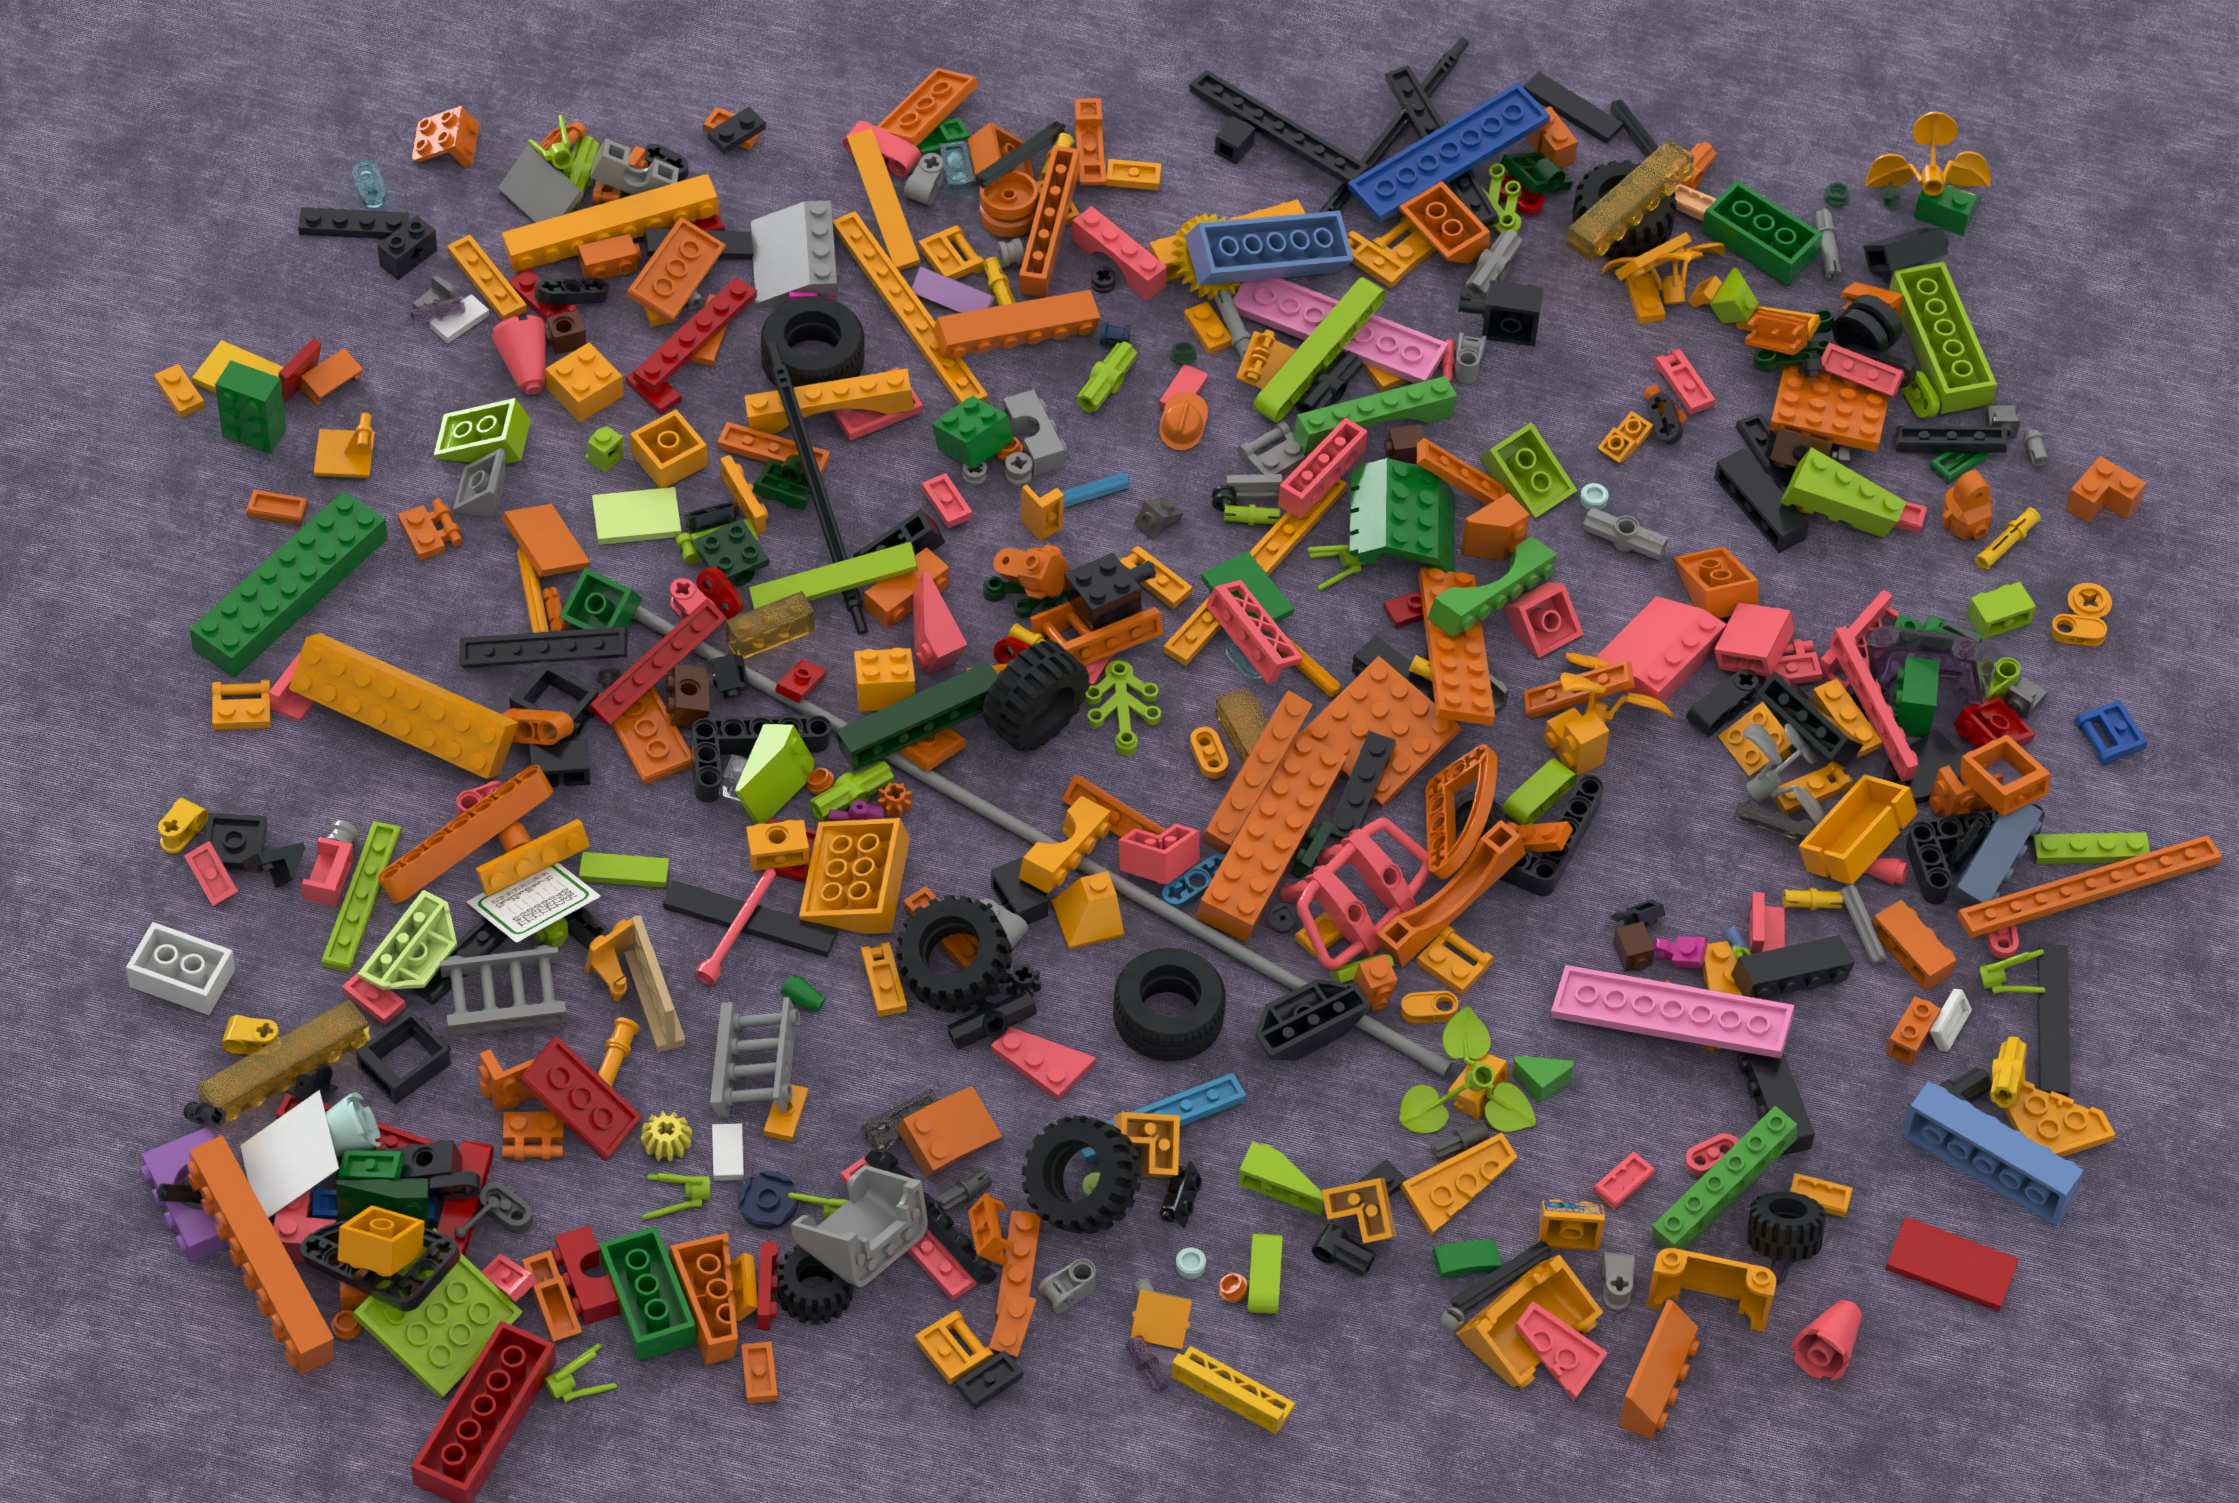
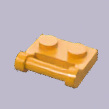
M1403 216L1401 222L1381 238L1377 237L1372 241L1373 244L1408 266V273L1437 250L1406 216ZM1407 230L1412 233L1392 250L1387 247Z
M957 225L918 241L919 250L938 274L956 280L972 272L980 273L984 270L982 263L985 262L984 258L977 255L964 238L963 230ZM950 241L956 243L968 261L962 259Z
M270 680L246 684L212 682L213 730L271 728ZM261 694L259 699L222 700V696Z
M1448 925L1417 957L1416 965L1463 996L1492 965L1494 956L1488 952L1483 953L1457 935L1455 929ZM1447 943H1450L1476 961L1477 964L1472 966L1445 946Z
M958 1310L948 1314L915 1335L916 1344L950 1385L995 1357L994 1353L988 1347L985 1348L964 1323L965 1318ZM954 1329L974 1355L969 1357L948 1330Z

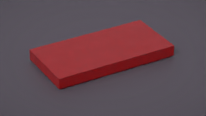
M557 1035L549 1041L518 1079L603 1161L612 1155L642 1118V1115Z
M1905 1217L1885 1269L2000 1311L2019 1258Z

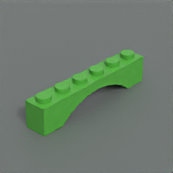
M1446 376L1298 414L1293 436L1296 442L1300 444V449L1304 456L1309 455L1344 418L1349 419L1362 428L1395 419H1414L1431 423L1453 416L1457 394Z
M1534 537L1527 538L1515 546L1508 565V573L1504 577L1480 587L1449 588L1435 597L1427 619L1452 637H1455L1462 631H1468L1479 620L1484 621L1493 611H1499L1510 600H1516L1522 592L1527 589H1533L1542 579H1548L1555 570L1553 564L1557 553Z

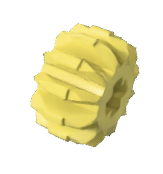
M662 1110L659 1118L651 1115L649 1123H644L642 1127L641 1142L646 1147L648 1156L655 1154L658 1162L663 1157H667L671 1163L674 1155L682 1158L684 1150H689L691 1146L692 1129L690 1126H687L685 1117L678 1119L675 1111L670 1116H666Z

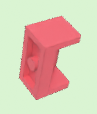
M319 837L317 842L319 855L310 879H303L301 884L303 900L337 907L354 862L353 847L350 843Z

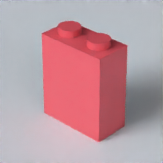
M1738 602L1714 649L1718 668L1735 672L1748 669L1757 675L1770 677L1795 631L1791 611Z

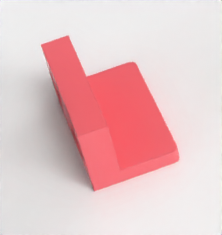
M300 652L269 691L271 709L298 722L304 718L316 702L289 690L301 654Z
M1753 892L1749 907V946L1751 954L1785 947V909L1783 907L1764 906V893Z

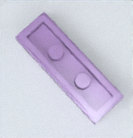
M924 267L919 268L912 286L915 294L961 313L991 308L995 296Z

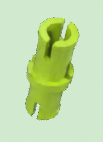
M1225 504L1224 522L1248 523V526H1254V523L1275 525L1280 520V508L1255 507V504H1250V507Z

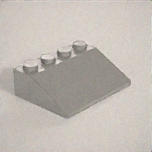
M831 200L804 201L751 221L754 253V287L757 290L756 307L781 306L790 301V292H817V297H836L837 301Z

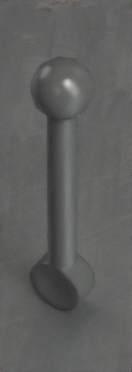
M490 1197L486 1201L485 1207L463 1227L455 1229L454 1235L459 1239L464 1238L466 1231L490 1209L494 1210L499 1206L498 1198Z

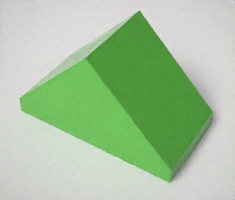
M1514 1056L1512 1077L1540 1104L1571 1081L1574 1061Z

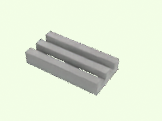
M1282 474L1227 475L1226 485L1235 488L1237 500L1279 499Z

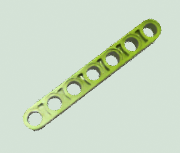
M1364 277L1358 279L1262 389L1254 401L1253 409L1273 422L1279 423L1312 386L1317 373L1323 368L1326 369L1378 310L1386 297V290Z

